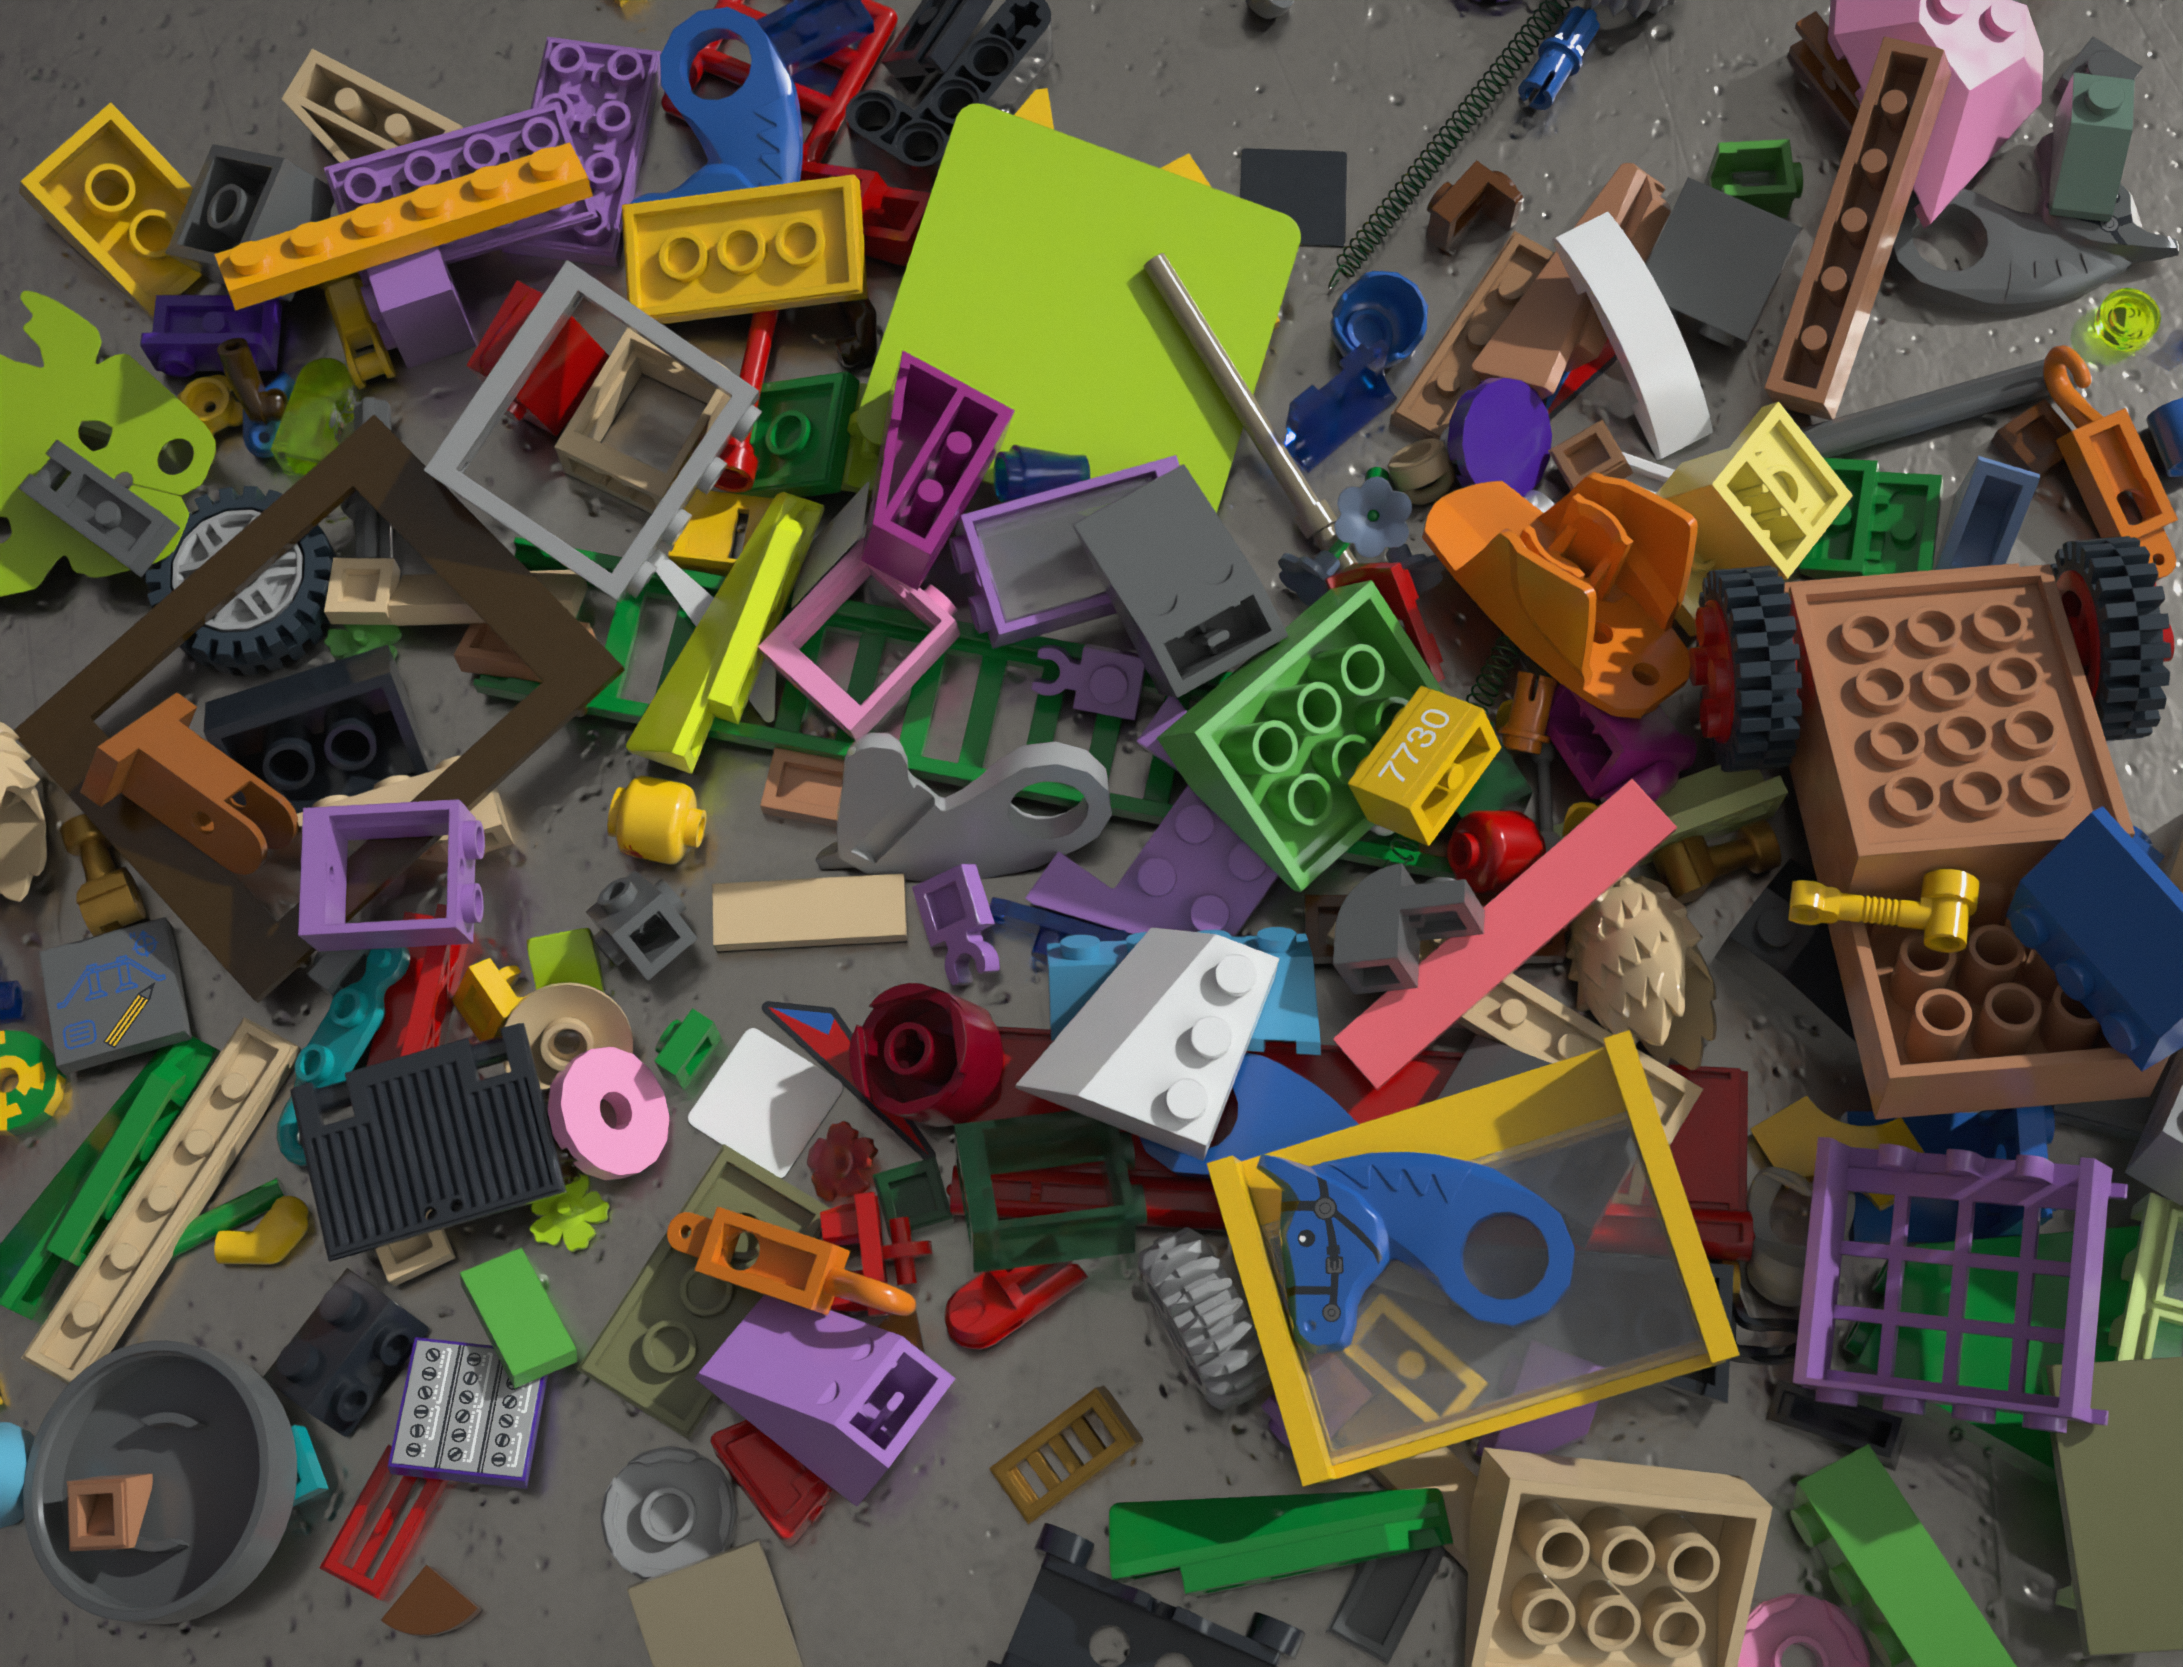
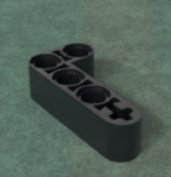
M1006 0L915 110L880 90H866L855 95L846 107V123L850 148L854 157L860 163L873 171H877L879 175L902 189L931 193L956 120L948 116L959 113L968 105L977 103L1007 112L1048 62L1053 47L1052 16L1048 3L1045 0ZM989 71H997L1001 73L996 76L983 75V73ZM871 126L884 127L883 129L878 131L865 130L866 128ZM920 155H928L932 157L930 160L924 162H916L912 160L914 157Z

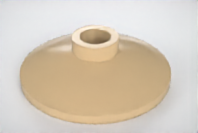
M557 983L535 990L515 1006L504 1027L517 1023L525 1024L541 1089L550 1088L557 1073L563 1071L570 1060L588 1050L614 1047L633 1054L632 1030L623 1010L604 992L584 984ZM568 1029L575 1031L580 1039L572 1047H563L556 1042L555 1036L560 1031ZM509 1061L503 1062L506 1073L511 1072Z

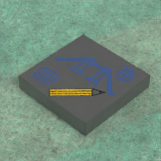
M166 917L39 951L56 1067L64 1075L192 1039L173 927Z

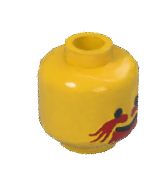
M637 776L626 788L618 787L616 789L609 809L607 832L608 836L616 838L618 849L621 853L630 857L671 865L678 863L683 858L689 846L695 848L700 846L705 832L707 816L705 810L697 809L695 793L691 787L683 783L648 776Z

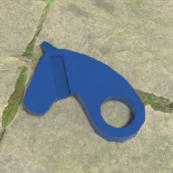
M729 7L696 12L673 29L660 55L661 86L700 141L708 162L679 187L667 193H648L635 197L630 204L800 182L803 161V130L799 99L795 83L775 45L754 18ZM721 39L738 40L749 47L752 60L750 73L741 88L731 96L719 100L702 99L692 93L689 82L690 67L699 51L709 43Z

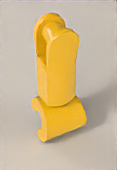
M355 272L318 284L325 291L347 366L357 388H365L366 380L385 374L388 379L395 377L396 374L389 352L383 343L376 322L373 323L361 292L363 284L359 273ZM374 344L376 351L357 357L355 350Z

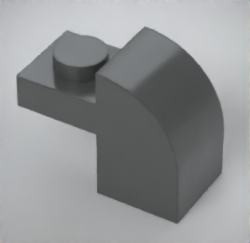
M1402 863L1387 866L1364 878L1344 900L1336 920L1333 965L1354 995L1418 988L1420 941L1484 934L1485 910L1466 879L1455 880L1447 877H1437L1426 881L1424 884L1416 885Z

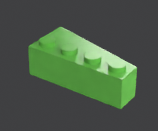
M1869 1444L1797 1482L1793 1499L1794 1509L1791 1510L1794 1525L1808 1546L1811 1548L1816 1546L1829 1568V1576L1835 1590L1843 1602L1852 1608L1873 1649L1885 1667H2017Z

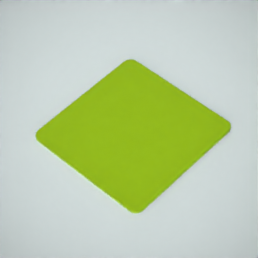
M978 103L968 105L956 117L858 410V430L867 441L881 446L890 389L903 350L1015 410L1001 449L981 482L1027 497L1176 455L1179 465L1184 464L1217 513L1243 425L1143 266L1153 257L1161 253L1165 254L1253 395L1300 245V229L1297 223L1284 213L991 106ZM1105 506L1080 512L1075 515L1085 518L1086 516L1096 512L1097 510Z

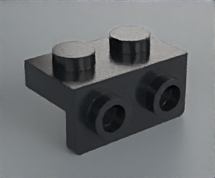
M346 1268L289 1344L283 1348L279 1357L263 1378L306 1412L346 1437L352 1433L412 1353L415 1337L424 1338L427 1334L428 1326L349 1268Z

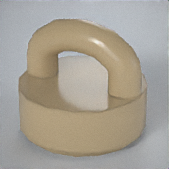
M1435 438L1423 439L1407 445L1395 453L1387 465L1396 488L1399 492H1403L1409 497L1411 504L1424 505L1434 502L1449 491L1455 480L1454 467L1443 441ZM1436 479H1438L1433 485H1431V486H1429V487H1427V488H1425V489H1421V490L1415 489V488H1419V487H1422V486H1424V485H1427V484H1429V483L1435 481Z

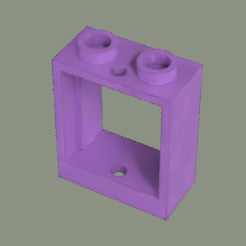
M459 799L303 808L298 936L318 952L473 944L474 923L482 921L484 910L482 889L479 883H475V859H482L485 851V836L481 821L476 820L475 816ZM448 835L446 918L345 923L348 840Z

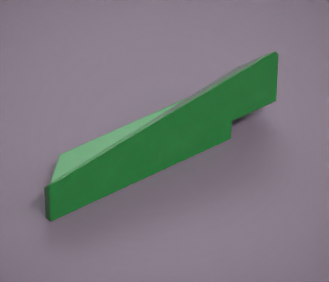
M191 1036L192 1039L159 1048L0 1243V1305L32 1320L66 1262L79 1268L81 1267L206 1076L220 1050Z
M1437 1488L1119 1502L1113 1504L1109 1510V1554L1112 1580L1126 1583L1181 1571L1185 1594L1194 1597L1454 1544L1444 1497Z

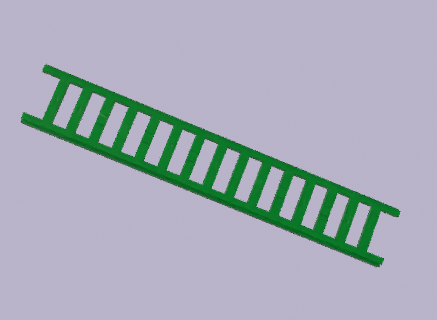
M515 537V557L529 571L570 570L524 538ZM574 548L611 574L622 559L619 556ZM682 569L712 597H715L726 579L725 576ZM656 571L648 584H645L637 598L627 593L621 603L618 601L616 603L605 648L624 667L625 671L587 704L588 711L586 714L638 724L650 705L621 699L620 696L647 597L678 603ZM586 581V582H587V587H588V586L595 587L594 585H592L591 583H589L588 581ZM792 589V592L790 594V597L788 599L780 622H782L795 609V607L809 594V592H807L805 596L793 608H791L794 590ZM846 600L799 650L818 667L827 631L860 637L847 694L861 705L876 689L887 643L915 648L932 630L910 611ZM582 601V604H581L580 609H579V611H578V614H577V616H576V619H577V620L579 619V616H580V612H581V608H582V605H583V601ZM680 604L656 693L696 629V626ZM956 620L961 635L919 678L911 689L899 739L908 759V770L917 778L963 787L976 780L987 770L984 767L1007 667L1013 666L1043 672L1041 678L1049 681L1056 680L1060 675L1059 666L1053 660L1037 657L1041 646H1060L1068 651L1072 659L1081 661L1084 644L1036 636L992 649L987 632L979 634L973 623ZM947 654L982 661L958 763L923 757ZM1145 670L1142 691L1159 694L1149 673ZM1225 671L1176 699L1188 711L1190 700L1199 702L1233 672ZM481 674L479 679H474L473 685L477 693L522 701L542 682ZM787 679L774 728L741 722V720L738 725L715 717L707 735L709 738L774 750L777 747L839 760H845L848 748L855 742L839 727L835 740L801 733L809 699ZM1066 689L1059 694L1051 696L1038 693L1026 745L1054 742ZM1097 713L1089 753L1106 768L1109 784L1123 718ZM1489 721L1493 728L1494 722ZM1152 755L1143 799L1110 793L1112 815L1161 824L1173 807L1172 804H1169L1176 770ZM1040 782L1025 787L1016 793L1015 797L1074 808L1080 803L1084 795L1075 787L1067 784ZM1398 834L1399 838L1410 840L1419 847V842ZM1359 840L1338 858L1383 867L1387 859L1389 861L1386 867L1400 863L1404 865L1405 860L1399 858L1390 846ZM1398 841L1393 843V848L1400 855L1407 858L1411 854L1414 858V861L1407 862L1405 866L1407 872L1435 878L1447 877L1457 880L1447 857L1418 851L1413 852L1404 848ZM1403 842L1408 847L1416 849L1413 845Z

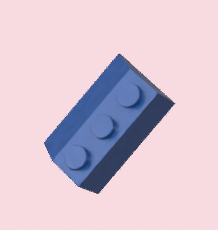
M2102 806L2091 812L2020 880L2006 917L2009 919L2013 932L2020 942L2028 948L2035 949L2055 972L2062 990L2070 998L2080 1001L2099 1022L2109 1044L2116 1051L2126 1054L2143 1072L2183 1048V893Z

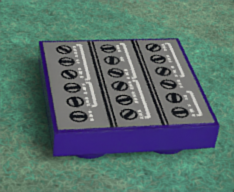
M415 1337L388 1462L390 1474L527 1489L548 1374L514 1388L492 1345Z

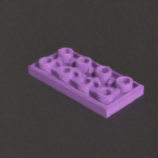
M547 37L530 109L560 102L577 156L589 179L593 195L591 198L598 218L596 222L503 248L502 252L619 267L624 246L622 205L630 204L635 196L661 79V51Z
M558 101L324 167V172L338 214L340 215L353 211L364 204L379 203L413 192L425 185L439 184L474 173L485 166H496L522 158L542 148L556 147L570 142L575 153L576 150L560 102ZM590 197L439 245V249L446 265L596 222L598 216ZM367 270L358 271L363 286L371 284Z

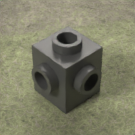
M636 871L607 885L599 894L597 902L585 911L600 930L592 937V940L603 954L616 967L627 961L646 980H650L698 939L681 918L680 914L686 910V906L670 886L662 879L653 886Z

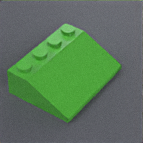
M1372 580L1330 589L1285 628L1288 637L1249 658L1157 737V740L1191 790L1295 892L1303 891L1375 825L1367 820L1348 785V782L1355 774L1358 764L1371 753L1391 726L1397 712L1407 705L1421 685L1444 693Z

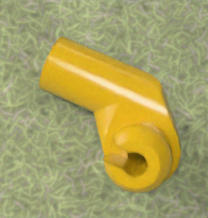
M282 1196L274 1202L272 1209L266 1213L253 1231H219L216 1235L214 1246L216 1262L218 1264L263 1265L281 1262L302 1239L308 1228V1208L306 1203L295 1196Z

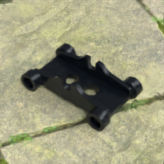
M1044 1523L1034 1549L1045 1555L1030 1596L1001 1664L988 1660L985 1667H1104L1094 1661L1090 1654L1089 1645L1094 1633L1100 1628L1107 1626L1121 1629L1125 1632L1130 1642L1128 1657L1116 1667H1154L1161 1657L1171 1653L1183 1655L1190 1661L1193 1667H1278L1282 1656L1296 1660L1305 1632L1271 1616L1254 1612L1245 1636L1238 1634L1180 1606L1175 1607L1155 1599L1151 1594L1085 1569L1095 1544L1068 1530Z

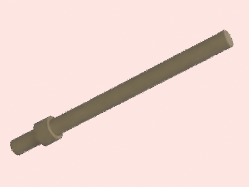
M1161 253L1144 264V269L1298 513L1294 520L1307 540L1313 538L1320 550L1328 551L1338 539L1334 528L1337 520L1336 515L1326 499L1319 501L1165 254ZM1349 548L1338 559L1340 567L1335 573L1353 563H1358Z

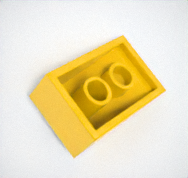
M111 102L20 181L19 194L64 240L153 320L156 295H181L202 276L201 273L165 254L192 193V186Z

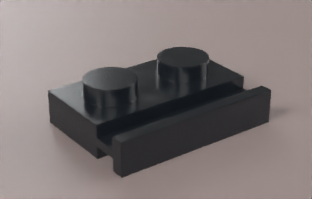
M922 0L881 63L895 78L930 75L936 70L940 74L945 73L993 0Z

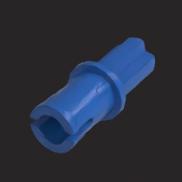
M1579 6L1571 8L1554 36L1543 40L1538 48L1539 59L1526 79L1518 87V94L1523 101L1528 99L1534 88L1539 89L1530 102V107L1538 110L1550 108L1555 100V96L1568 76H1573L1580 70L1583 65L1581 56L1600 28V24L1596 20L1597 13L1593 9L1591 10L1590 7L1586 10Z

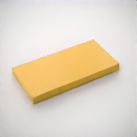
M855 174L622 205L627 301L661 324L868 299L860 180Z

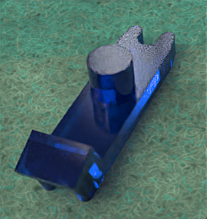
M992 897L989 906L995 923L1037 935L1031 956L1048 963L1047 944L1060 943L1063 938L1068 936L1091 935L1099 938L1100 942L1126 941V938L1129 936V933L1125 930L1105 929L997 897Z

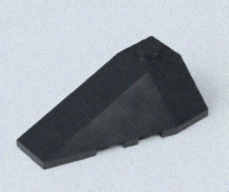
M1790 858L1729 934L1715 955V958L1862 1065L1828 924L1804 925L1788 920L1792 882L1798 880L1817 882L1815 875Z

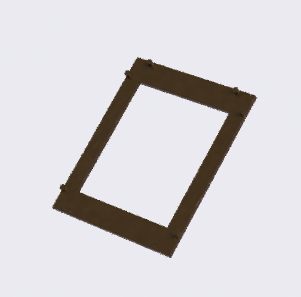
M375 414L13 730L20 737L18 741L257 1003L265 998L298 967L306 968L311 964V955L316 949L298 936L299 903L277 921L233 872L220 865L122 793L102 807L80 793L97 747L110 739L94 722L98 717L356 490L543 681L410 802L459 799L471 811L574 716L583 717L588 711L587 704L625 671L624 667L445 485L424 471L426 466ZM442 836L368 839L347 858L345 923L351 920Z

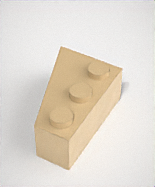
M311 49L281 98L339 163L463 128L462 125L314 49Z

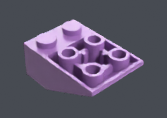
M765 1294L695 1377L697 1381L856 1507H858L889 1469L956 1379L903 1336L832 1310L829 1311L827 1316Z

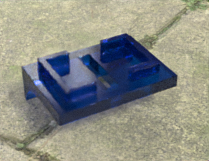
M1382 339L1369 349L1363 343L1360 344L1340 361L1339 365L1344 369L1320 390L1312 384L1290 402L1285 426L1287 434L1284 446L1291 457L1308 473L1397 400L1385 378L1384 366L1389 346Z

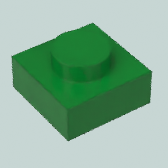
M692 1008L683 1022L676 1019L665 1029L657 1042L655 1051L659 1055L654 1060L664 1078L682 1090L686 1089L722 1039L715 1023Z

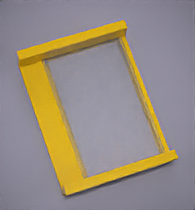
M1630 1030L1603 1038L1605 1045L1603 1048L1265 1154L1285 1158L1310 1167L1326 1161L1366 1153L1417 1152L1437 1154L1493 1168L1543 1198L1561 1214L1575 1248L1571 1287L1549 1315L1516 1328L1479 1323L1417 1271L1398 1260L1390 1262L1386 1270L1384 1269L1364 1292L1358 1305L1357 1327L1351 1345L1341 1352L1323 1355L1308 1352L1294 1340L1290 1326L1286 1279L1280 1241L1282 1189L1256 1168L1260 1156L1240 1161L1231 1155L1207 1163L1303 1487L1315 1483H1327L1725 1363L1727 1359L1740 1356ZM1495 1216L1480 1223L1468 1236L1463 1251L1464 1270L1470 1283L1482 1294L1496 1299H1516L1531 1292L1543 1279L1549 1263L1548 1246L1542 1233L1529 1221L1515 1216Z

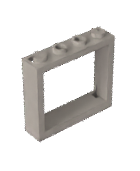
M567 260L424 471L621 603L627 593L637 598L645 584H648L657 567L650 563L649 560L661 542L664 541L668 545L673 546L692 518V515L685 511L684 508L697 489L707 495L727 466V463L720 459L719 456L732 437L742 443L751 432L753 425L762 413L761 410L754 406L759 399V390ZM583 297L731 397L612 574L464 475V472Z

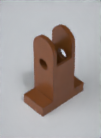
M177 692L97 747L80 793L100 807L122 793L231 872L242 875L255 872L265 863L268 848L282 849L294 841L298 835V816L291 803L272 787L189 729L197 706ZM241 791L246 798V806L236 803L232 796Z

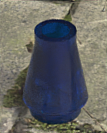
M1013 445L1009 451L998 452L995 457L993 468L995 492L999 501L1009 502L1090 479L1089 461L1084 454L1070 455Z

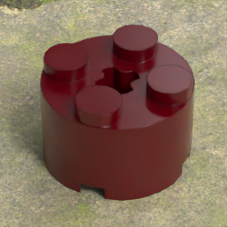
M905 983L891 987L879 994L869 1005L873 1010L866 1018L863 1026L856 1025L849 1046L851 1074L860 1092L866 1098H870L882 1110L929 1126L943 1127L955 1125L969 1119L982 1107L993 1104L998 1098L1001 1091L1000 1075L1003 1065V1047L999 1031L992 1020L991 1014L986 1009L935 987L922 983Z

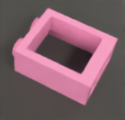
M864 537L758 646L770 665L854 741L867 734L961 635L956 620L952 617L958 611L957 608L936 587L929 585L924 591L919 587L917 591L861 561ZM871 575L932 631L876 690L859 705L799 649Z

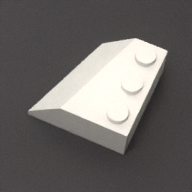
M1150 928L1015 1087L1204 1161L1275 979L1279 958L1217 934Z

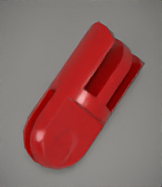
M1047 1226L960 1286L947 1301L944 1312V1321L949 1335L964 1348L982 1350L995 1345L1083 1284L1088 1279V1276L1079 1264H1072L1073 1256L1063 1244H1057V1235Z

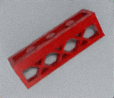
M437 904L435 916L405 911L403 920L446 918L447 905ZM468 944L407 947L410 952V965L405 975L399 981L389 986L384 994L385 1020L381 1028L374 1034L367 1066L445 1044L454 1006L452 998L459 986Z

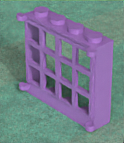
M1818 1137L1793 1383L1802 1385V1388L1816 1390V1402L1857 1407L1858 1394L1883 1397L1882 1410L1925 1416L1926 1403L1952 1406V1419L1976 1423L1995 1424L1997 1411L2023 1415V1428L2040 1431L2067 1433L2068 1420L2108 1426L2109 1411L2091 1409L2090 1405L2108 1199L2127 1200L2128 1185L2111 1183L2113 1169L2095 1158L2080 1157V1165L2053 1163L2046 1158L2033 1155H2016V1160L1984 1158L1975 1152L1959 1149H1947V1154L1944 1155L1919 1153L1905 1146L1894 1144H1879V1149L1856 1148L1843 1144L1833 1138ZM1849 1191L1895 1195L1890 1245L1844 1241ZM1911 1197L1959 1201L1954 1251L1907 1247ZM1976 1203L2025 1207L2020 1258L1971 1253ZM2041 1208L2076 1211L2071 1263L2037 1259ZM1842 1255L1889 1260L1884 1310L1837 1305ZM1905 1261L1953 1266L1948 1317L1900 1312ZM1970 1268L2019 1273L2014 1324L1965 1319ZM2036 1274L2070 1278L2065 1329L2031 1326ZM1836 1319L1882 1324L1877 1375L1831 1370ZM1899 1326L1947 1331L1942 1383L1894 1377ZM1963 1333L2013 1339L2008 1391L1959 1385ZM2030 1341L2064 1344L2059 1397L2025 1393Z

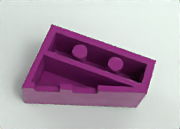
M902 350L890 389L861 561L918 591L956 526L960 515L963 514L1001 449L1015 410Z

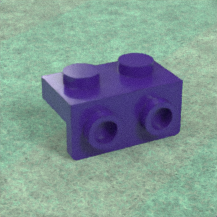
M156 295L152 333L141 334L140 347L156 371H161L171 376L186 377L193 375L195 371H222L225 373L217 353V348L228 339L244 338L248 342L258 371H276L282 305L278 298H273L235 310L230 295Z

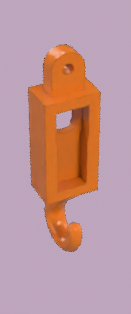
M2069 346L2053 347L2044 359L2043 376L2045 385L2055 403L2077 428L2057 439L2056 442L2100 537L2130 536V538L2135 537L2140 540V547L2145 546L2150 553L2148 563H2154L2153 558L2156 560L2155 565L2159 573L2157 580L2162 579L2173 572L2177 560L2163 527L2177 521L2178 518L2128 411L2124 408L2105 417L2097 412L2074 388L2067 374L2066 367L2072 373L2075 384L2079 388H2087L2092 382V377L2084 360ZM2130 491L2143 517L2139 524H2128L2116 498L2120 492Z
M718 1206L713 1219L690 1212H683L675 1216L668 1226L667 1238L670 1245L677 1251L699 1258L694 1271L827 1316L834 1297L854 1301L899 1316L911 1315L916 1309V1300L909 1293L892 1285L845 1270L850 1251L832 1243ZM748 1232L754 1234L759 1241V1257L750 1268L742 1271L736 1270L730 1263L740 1234Z

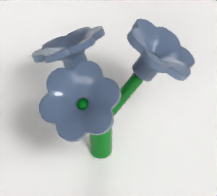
M1373 467L1367 470L1365 482L1361 488L1348 487L1340 493L1337 505L1341 514L1337 518L1334 527L1338 539L1328 551L1321 550L1314 560L1305 556L1298 558L1292 554L1284 553L1278 561L1282 569L1279 573L1281 582L1287 588L1296 592L1300 600L1309 607L1329 591L1325 579L1333 575L1340 567L1338 559L1351 543H1354L1360 555L1367 558L1377 557L1383 552L1385 547H1388L1389 550L1385 555L1388 562H1400L1403 569L1409 570L1418 595L1421 591L1429 590L1438 585L1443 579L1441 572L1446 568L1436 555L1428 557L1424 554L1412 555L1408 545L1404 544L1409 536L1406 520L1412 511L1411 500L1403 492L1392 491L1389 484V473L1381 467Z

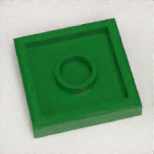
M846 371L763 383L758 403V409L762 413L753 426L750 444L754 448V455L758 460L754 484L748 491L728 493L775 498L781 492L798 497L840 493L850 441V434L847 428L850 414L855 412L860 381L850 372Z

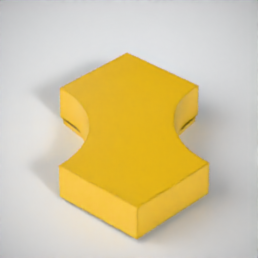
M1808 1096L1803 1097L1750 1128L1753 1137L1773 1167L1796 1172L1805 1177L1808 1182L1814 1181L1818 1137L1833 1138L1843 1144L1856 1148L1879 1149V1144H1894L1905 1146L1915 1152L1924 1153L1902 1118L1875 1126L1850 1125L1835 1120L1823 1113ZM1863 1193L1879 1211L1894 1204L1895 1195Z

